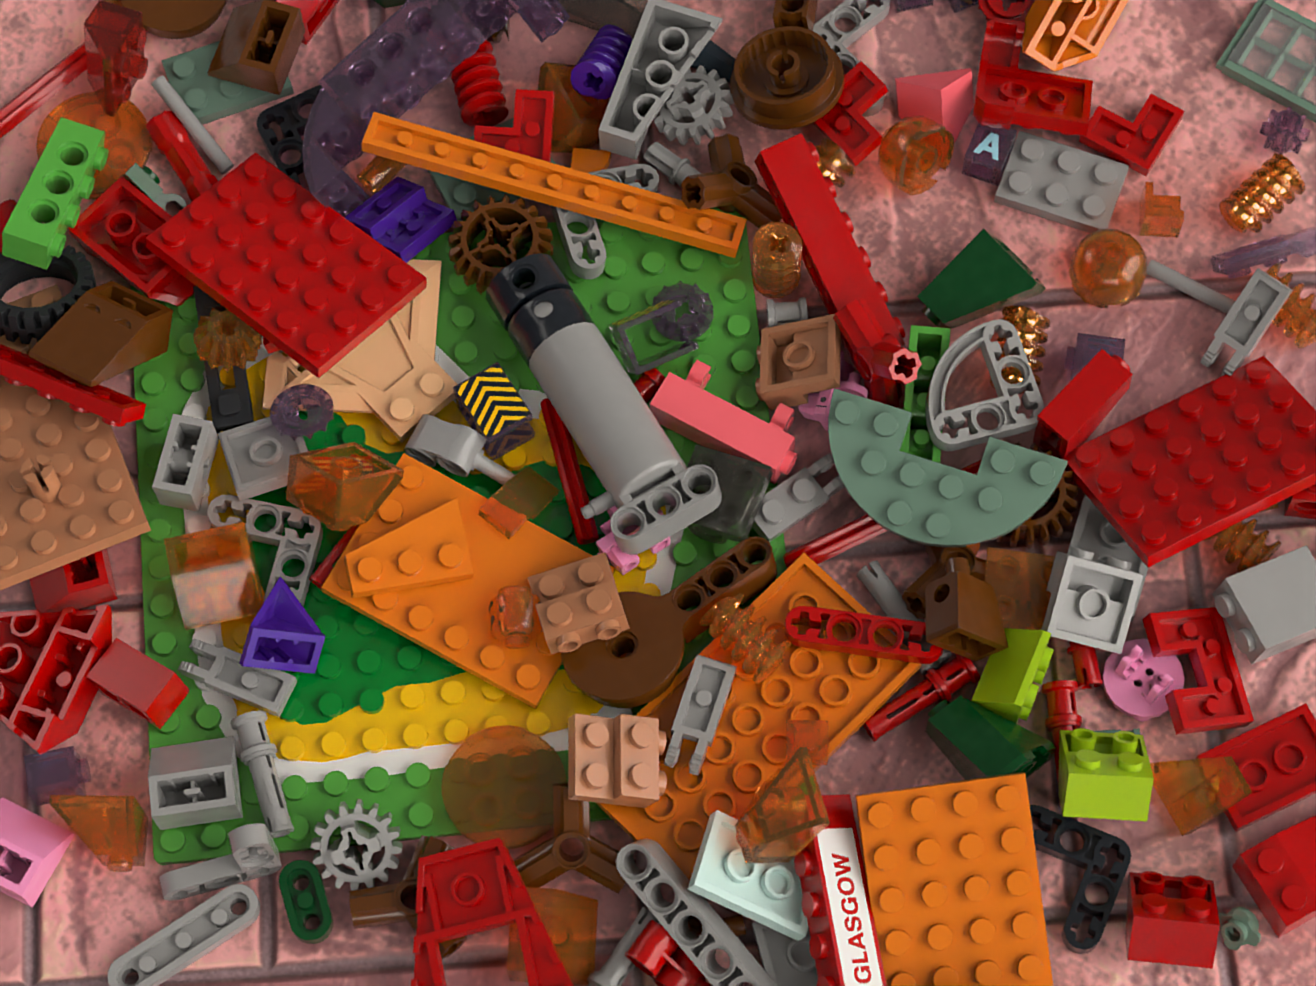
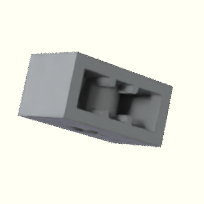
M173 414L152 485L160 505L199 512L219 442V437L212 421Z

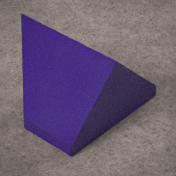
M281 576L250 624L239 664L244 667L315 674L326 636L321 632Z

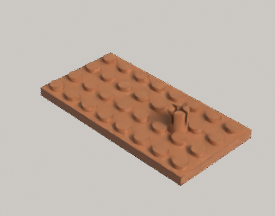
M56 284L7 304L22 308L42 307L57 302L63 297ZM5 335L0 337V344L29 355V351L37 343L36 338H32L30 344H21L19 337L15 342L6 340ZM0 375V590L151 531L112 426L102 422V417L92 412L82 413L69 408V403L63 400L43 398L37 395L36 389L29 386L9 384L4 380L5 376Z

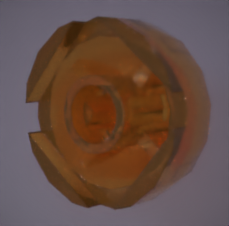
M925 116L904 117L884 132L878 151V164L885 178L893 186L911 196L922 194L937 182L936 179L930 178L938 172L939 168L946 171L950 164L954 151V137L952 133L946 130L945 126Z
M1100 229L1087 234L1078 242L1070 258L1069 276L1072 281L1071 286L1084 302L1098 308H1108L1109 305L1121 304L1123 306L1129 304L1140 294L1147 277V256L1142 245L1131 234L1118 229Z

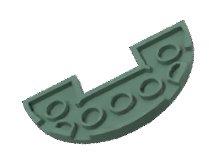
M835 388L833 391L828 418V433L835 467L849 495L873 521L895 535L912 542L936 547H966V545L988 540L992 541L1020 527L1022 523L1045 505L1058 486L1068 461L989 437L977 475L900 451L912 412Z

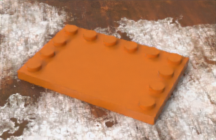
M403 453L324 582L322 592L536 709L562 664L561 652L551 654L543 630L541 631L537 624L539 616L528 577L592 557L593 555ZM458 497L474 571L472 579L357 598L351 597L344 562L345 554ZM610 565L612 574H614L615 567ZM493 601V611L489 614L488 608L490 606V602ZM493 615L495 617V620L493 622L494 628L491 633V616Z

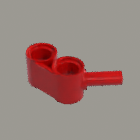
M653 920L648 922L625 953L626 958L641 971L649 975L657 986H712L705 981L706 977L666 929Z

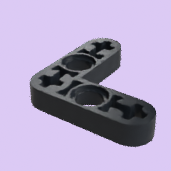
M349 76L335 77L267 108L257 118L260 138L274 165L298 184H300L297 175L304 173L305 179L313 188L311 193L320 200L323 199L325 194L323 180L301 136L343 118L359 108L362 98L358 83ZM344 90L346 94H349L350 98L343 101L341 97H338V92ZM324 97H327L328 104L330 103L331 105L330 109L326 110ZM307 104H315L320 108L319 113L313 118H303L299 115V111ZM271 122H276L278 126L280 125L284 139L279 142L274 130L269 127ZM287 150H297L301 153V158L294 164H285L280 160L282 154Z
M1030 805L1031 817L1040 819L1038 826L1050 831L1052 823L1059 825L1054 833L1052 844L1046 842L1049 833L1036 830L1034 832L1035 849L1086 869L1064 924L1062 939L1065 946L1072 952L1078 954L1089 953L1095 949L1102 937L1130 864V848L1125 841L1069 817H1063V815L1044 807ZM1067 831L1077 832L1083 838L1084 844L1082 849L1076 852L1067 851L1061 845L1060 836ZM1110 848H1114L1118 851L1117 858L1122 860V863L1115 861L1108 878L1104 875H1099L1106 861V857L1101 855L1100 852L1107 853ZM1095 870L1098 874H1092L1091 871ZM1109 878H1116V883ZM1097 884L1104 887L1108 893V901L1100 906L1089 903L1085 897V889L1088 886ZM1077 907L1087 914L1093 915L1087 932L1093 936V939L1085 938L1083 943L1077 942L1075 940L1076 933L1070 930L1071 927L1078 929L1085 915L1084 912H1077ZM1094 916H1101V917H1102L1101 921H1099V920H1098L1096 917H1094Z

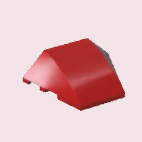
M96 605V609L76 610L74 607H65L59 612L41 613L38 609L0 612V721L40 755L78 733L98 692V689L86 676L112 644V608L109 605Z

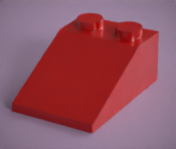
M1316 815L1274 834L1241 853L1232 866L1278 938L1316 917Z

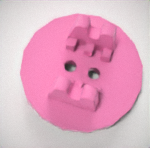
M1142 638L1126 641L1121 654L1112 652L1105 661L1101 679L1103 680L1102 688L1112 705L1127 716L1144 722L1154 717H1160L1169 711L1165 695L1172 690L1183 689L1185 676L1182 664L1176 655L1153 657L1148 639ZM1151 671L1152 675L1148 676L1145 672ZM1134 682H1140L1141 686H1135Z

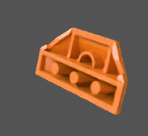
M1035 0L1025 17L1022 53L1052 72L1098 56L1128 0Z

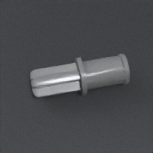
M654 142L650 145L644 154V160L667 176L671 185L678 184L681 186V183L687 176L701 174L690 166L689 159L684 158L682 160L659 142Z

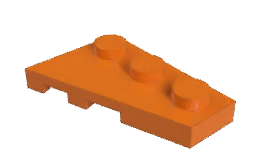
M458 497L345 554L344 562L351 597L357 598L472 579L474 571Z

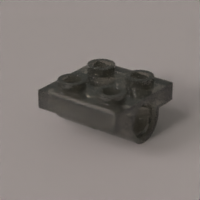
M696 444L687 467L689 468L697 464L711 467L717 475L722 499L719 506L713 512L687 527L694 535L712 543L724 544L727 539L740 543L747 539L772 477L771 466ZM701 484L694 488L692 492L703 494L711 486ZM671 505L668 514L675 509V506Z

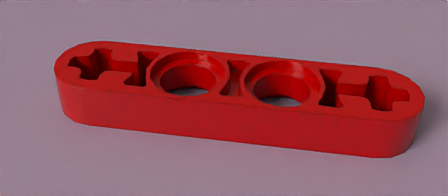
M812 606L795 607L787 614L785 619V635L793 645L804 648L919 664H931L937 661L942 656L944 650L941 647L932 645L929 652L921 651V644L915 642H908L907 650L901 649L904 631L910 632L908 639L910 641H921L923 635H926V622ZM800 618L808 619L809 626L821 628V620H827L826 639L819 638L820 629L809 628L806 631V635L798 634V627L792 626V624H799ZM843 622L851 624L856 631L855 637L847 642L837 640L832 633L836 624ZM881 628L891 629L895 633L897 641L890 647H881L875 643L873 639L874 633Z

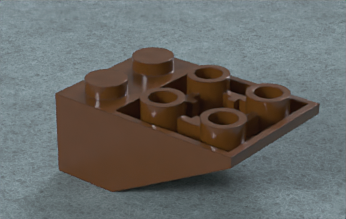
M111 280L86 291L29 351V357L43 363L48 369L59 371L75 379L80 385L93 387L167 352L173 310Z

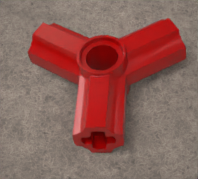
M864 298L856 299L836 312L833 319L853 350L854 364L864 379V387L868 390L867 399L897 408L899 406V399L902 397L901 383L906 385L917 379V372L922 363L917 352L901 347L898 340L891 333L886 334Z

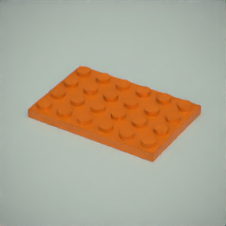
M1024 772L855 795L871 911L874 916L887 986H1054L1027 781Z

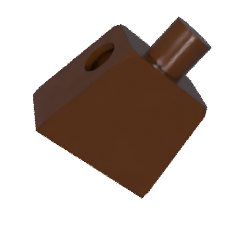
M955 557L945 561L946 575L928 583L925 588L926 642L973 661H978L1008 648L993 586L971 576L968 559Z

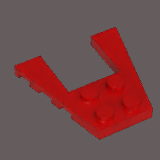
M500 837L419 858L415 913L418 914L417 932L413 941L415 964L414 979H411V986H447L439 948L440 942L517 923L529 986H574L504 841Z

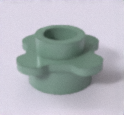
M1235 907L1228 914L1218 912L1219 929L1221 930L1224 944L1229 949L1238 950L1242 945L1246 944L1256 946L1261 941V935L1258 932V919L1250 910L1244 907Z

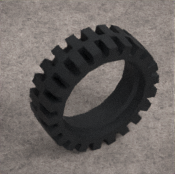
M68 245L63 249L59 258L53 257L48 269L45 270L0 254V337L5 335L6 340L15 342L19 337L21 344H30L32 338H36L38 342L86 291L97 287L91 263L89 260H86L85 255L80 251L76 253L75 248ZM54 277L67 280L75 285L69 294L57 302L42 307L22 308L8 305L1 300L8 290L21 282L33 278Z

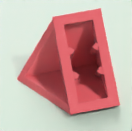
M971 68L895 78L898 116L941 158L946 160L974 107Z

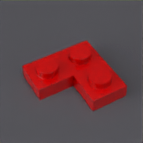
M862 61L844 75V88L835 106L823 117L812 122L855 167L884 142L882 135L862 114L888 92L886 85Z
M516 89L513 128L475 125L474 141L551 163L555 92Z
M1150 94L1133 123L1098 106L1089 120L1087 135H1080L1079 142L1117 162L1129 165L1130 169L1147 177L1181 122L1185 111L1153 94Z

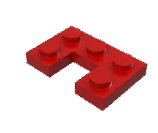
M1216 607L1149 613L1142 619L1153 657L1188 654L1198 687L1172 690L1165 695L1176 735L1246 727L1254 722L1224 620Z

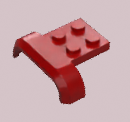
M1002 18L987 21L973 107V116L980 126L1010 130L1011 124L1026 129L1038 128L1057 131L1063 135L1086 136L1090 120L1093 81L1018 69L1025 22Z

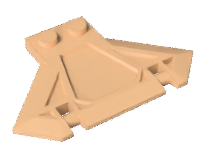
M409 260L407 264L427 278V288L319 379L307 369L300 373L297 368L301 365L291 357H285L279 351L270 355L267 358L263 409L374 413L398 440L403 443L413 434L424 414L435 416L459 396L455 389L459 385L435 362L442 261Z

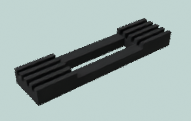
M194 286L212 421L216 432L220 433V431H226L254 422L239 318L199 287ZM223 321H226L236 385V388L221 390L212 331L213 323L220 325Z

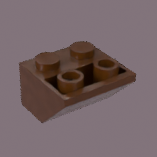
M258 0L233 8L208 69V76L280 95L306 32L300 8L271 0Z

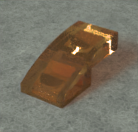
M528 466L497 490L480 507L478 515L510 539L530 518L534 520L558 495L559 490Z

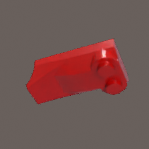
M123 176L116 180L79 215L74 228L68 227L69 234L82 245L87 254L99 258L146 297L181 306L194 294L193 287L196 286L146 248V237L172 218V216Z

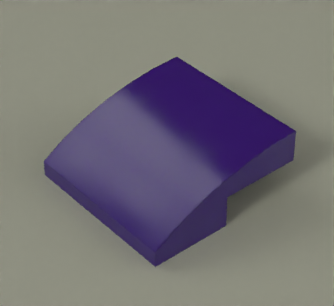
M398 176L345 217L406 263L451 228L454 221H457L453 209L427 199L423 186Z

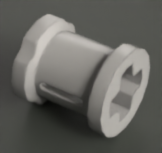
M800 297L796 302L775 303L773 299H767L766 301L768 327L808 319L806 297Z

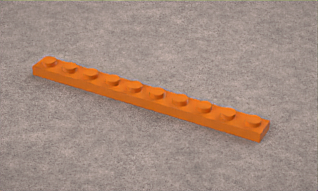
M373 112L362 140L361 151L732 258H736L747 220L710 208L701 210L696 208L688 209L682 200L377 112Z

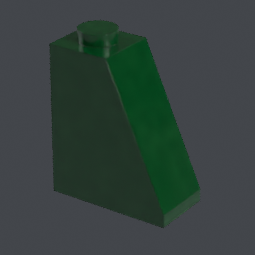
M983 228L917 297L926 305L921 311L936 326L943 323L951 328H956L1039 295L1046 287L1037 278L1034 279L1031 276L1033 272L1002 240Z
M959 696L951 703L945 699L928 713L930 718L928 719L925 732L965 780L1024 772L1027 778L1050 761L1056 749L1050 740L962 696Z

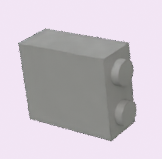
M1307 545L1225 578L1212 594L1218 613L1223 618H1226L1234 632L1237 647L1247 655L1251 664L1316 638V560Z

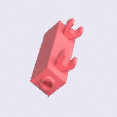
M698 359L695 361L686 380L669 372L650 402V410L659 424L773 484H776L782 473L785 475L790 473L798 457V454L795 453V437L787 433L794 421V417H792L795 412L794 409L780 403L770 423H767L704 390L711 378V374H709L711 366Z

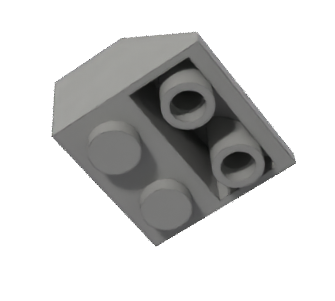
M234 736L151 748L148 771L151 817L160 830L243 818Z

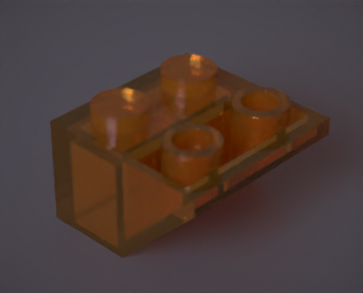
M245 522L164 539L170 575L185 630L252 616L258 613L264 601L252 539Z

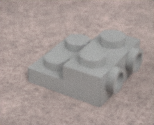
M1070 546L1068 554L1057 551L1046 591L1052 594L1041 630L1050 632L1051 637L1121 654L1143 575L1130 570L1132 562L1108 556L1105 564L1093 560L1094 552Z

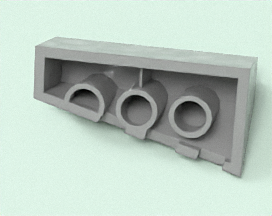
M648 0L598 129L600 149L637 160L650 124L722 23V18L664 0Z

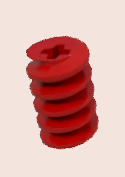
M474 40L458 46L450 53L447 61L448 67L451 70L450 76L454 83V92L457 95L461 119L465 124L475 127V125L495 126L504 121L509 114L508 108L504 106L506 97L501 93L503 85L498 80L500 73L495 67L497 61L494 55H492L493 46L485 40Z

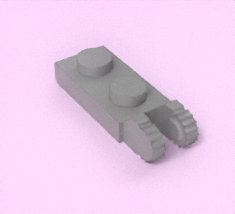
M1257 268L1214 333L1215 339L1200 363L1207 368L1214 364L1226 343L1235 349L1236 352L1224 366L1221 376L1225 374L1231 376L1242 365L1245 358L1251 355L1293 290L1262 269Z
M829 453L812 464L808 469L804 467L744 508L741 514L760 537L765 538L770 543L825 505L831 496L845 487L839 475L832 479L823 489L814 479L832 467L834 464L833 456Z
M199 639L192 640L189 648L198 656L205 657L214 662L208 671L191 662L182 661L178 667V671L182 675L203 683L210 689L280 717L297 683L296 677L281 670L244 667L239 664L242 654L224 646L218 648Z
M701 655L696 656L671 728L672 738L665 757V766L674 767L680 756L683 738L697 742L695 752L692 754L689 762V773L699 775L708 746L711 747L736 674V666Z

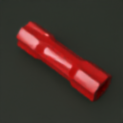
M163 111L149 120L146 128L160 153L168 160L186 189L191 202L218 182L190 141L186 129L172 111Z

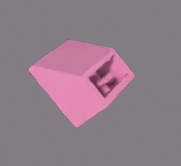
M3 797L0 799V892L33 908L75 835Z

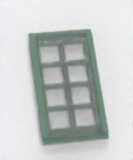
M1258 0L1217 62L1215 68L1221 70L1226 76L1316 123V23L1273 0Z

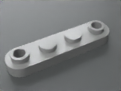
M233 884L226 887L117 958L108 970L109 985L159 986L252 925L260 913V902L257 895L250 887L243 884ZM239 902L246 903L247 907L244 913L240 915L233 914L232 910L235 904ZM129 973H138L139 978L135 984H125V978Z

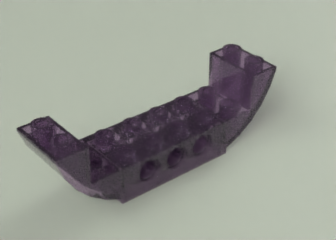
M408 0L318 81L322 88L310 110L305 127L302 150L304 173L310 193L326 208L330 206L343 217H346L357 207L361 206L370 196L346 170L345 166L351 161L358 159L364 153V151H361L362 140L373 112L399 119L407 110L416 107L422 100V97L436 84L445 81L451 71L465 58L475 54L479 46L493 33L500 31L514 14L541 43L544 42L549 36L558 33L564 23L570 18L558 0Z

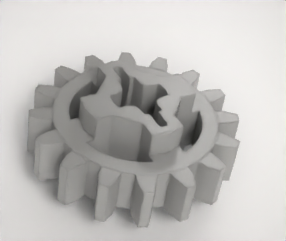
M702 65L697 68L696 73H691L689 69L654 118V123L659 132H664L667 140L670 142L677 137L680 145L685 146L689 138H693L695 144L699 145L701 136L705 134L712 140L715 137L714 128H726L722 118L732 117L733 115L729 106L733 104V99L725 78L720 79L715 69L708 74Z
M357 799L355 808L349 809L346 802L342 801L339 805V814L328 809L324 815L328 824L317 822L314 831L321 837L312 838L311 848L320 850V852L314 855L313 863L314 865L325 864L321 876L325 879L332 874L337 877L335 887L338 889L345 881L350 882L351 890H357L361 882H365L367 888H372L375 885V877L384 882L389 879V872L386 867L397 869L399 859L392 854L402 853L403 843L393 840L400 836L401 829L400 826L389 828L388 825L392 820V814L389 812L380 817L377 814L379 807L377 803H374L367 810L363 809L362 799ZM359 821L367 822L373 825L374 827L370 828L360 823ZM340 826L341 838L334 840L333 844L329 845V838L332 832ZM351 837L356 839L359 845L365 844L362 854L358 852L355 846L349 847ZM385 846L382 858L373 865V853L380 851L381 847ZM343 863V864H345V865H347V866H350V867L354 868V870L345 868V867H343V866L340 865V864Z

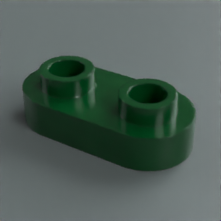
M306 860L292 861L283 868L279 876V887L290 927L300 941L307 944H317L324 941L330 935L334 923L323 880L317 867ZM301 878L308 879L309 885L306 889L301 891L295 889L297 880ZM309 918H319L320 924L316 929L309 930L305 927L306 921Z

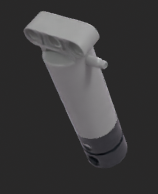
M542 253L527 255L502 269L491 280L486 290V300L504 329L508 332L512 342L606 490L605 493L589 501L586 506L581 508L580 511L583 517L589 519L616 506L617 510L610 519V527L617 546L626 554L636 555L713 512L719 506L722 499L715 471L706 465L697 464L689 468L686 466L553 258L548 254ZM701 484L711 486L703 494L692 492L694 488ZM662 506H675V509L669 514L661 515L657 513ZM637 525L640 527L639 531L633 535L622 534L623 530L628 526Z

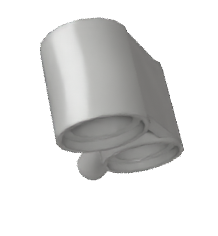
M424 414L421 417L404 448L407 455L429 467H435L438 463L442 468L457 476L467 477L470 470L477 469L506 488L510 487L516 477L514 473L483 455L484 450L482 448L486 440L476 430L462 424L443 421L432 415Z

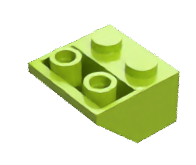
M1004 628L1008 648L989 656L971 701L1016 724L1019 719L1027 721L1040 687L1033 683L1042 685L1054 649L1047 647L1051 633L1045 630Z
M1078 728L1073 731L1060 730L1059 799L1063 817L1147 822L1154 777L1143 735H1136L1129 731L1101 733L1085 728Z

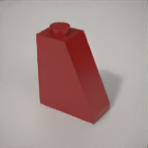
M1101 349L1037 415L1038 424L1035 428L1033 443H1036L1043 452L1051 448L1053 457H1063L1064 459L1076 447L1084 444L1129 389L1133 374L1130 372L1128 364L1118 355L1113 354L1110 356Z

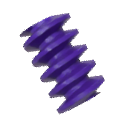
M607 24L601 27L571 71L570 81L573 89L581 95L596 99L611 97L633 38L616 25Z

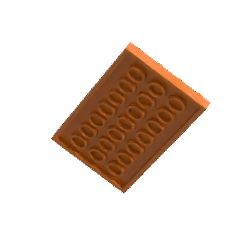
M805 553L790 565L698 654L736 666V674L712 745L707 748L699 775L689 773V762L692 754L695 752L697 742L683 738L680 756L674 767L671 768L664 765L672 738L671 728L695 661L694 658L675 677L664 693L650 701L635 715L659 719V730L664 731L666 734V748L664 753L659 755V770L664 771L667 776L664 794L659 796L657 802L646 808L595 802L635 842L641 839L656 841L689 880L691 879L706 826L712 813L718 810L759 829L922 666L919 663L793 645L785 635V619L787 614L795 607L812 606L872 615ZM800 618L799 624H792V626L798 627V634L806 635V631L809 628L820 629L819 638L826 639L827 620H821V628L809 626L808 619ZM846 622L836 624L832 630L834 637L842 642L850 641L856 635L854 627ZM881 628L873 635L875 643L881 647H890L897 641V637L887 628ZM903 644L901 649L907 650V646Z

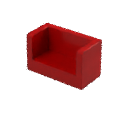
M118 638L112 642L86 676L104 696L160 730L189 693V688L175 672Z

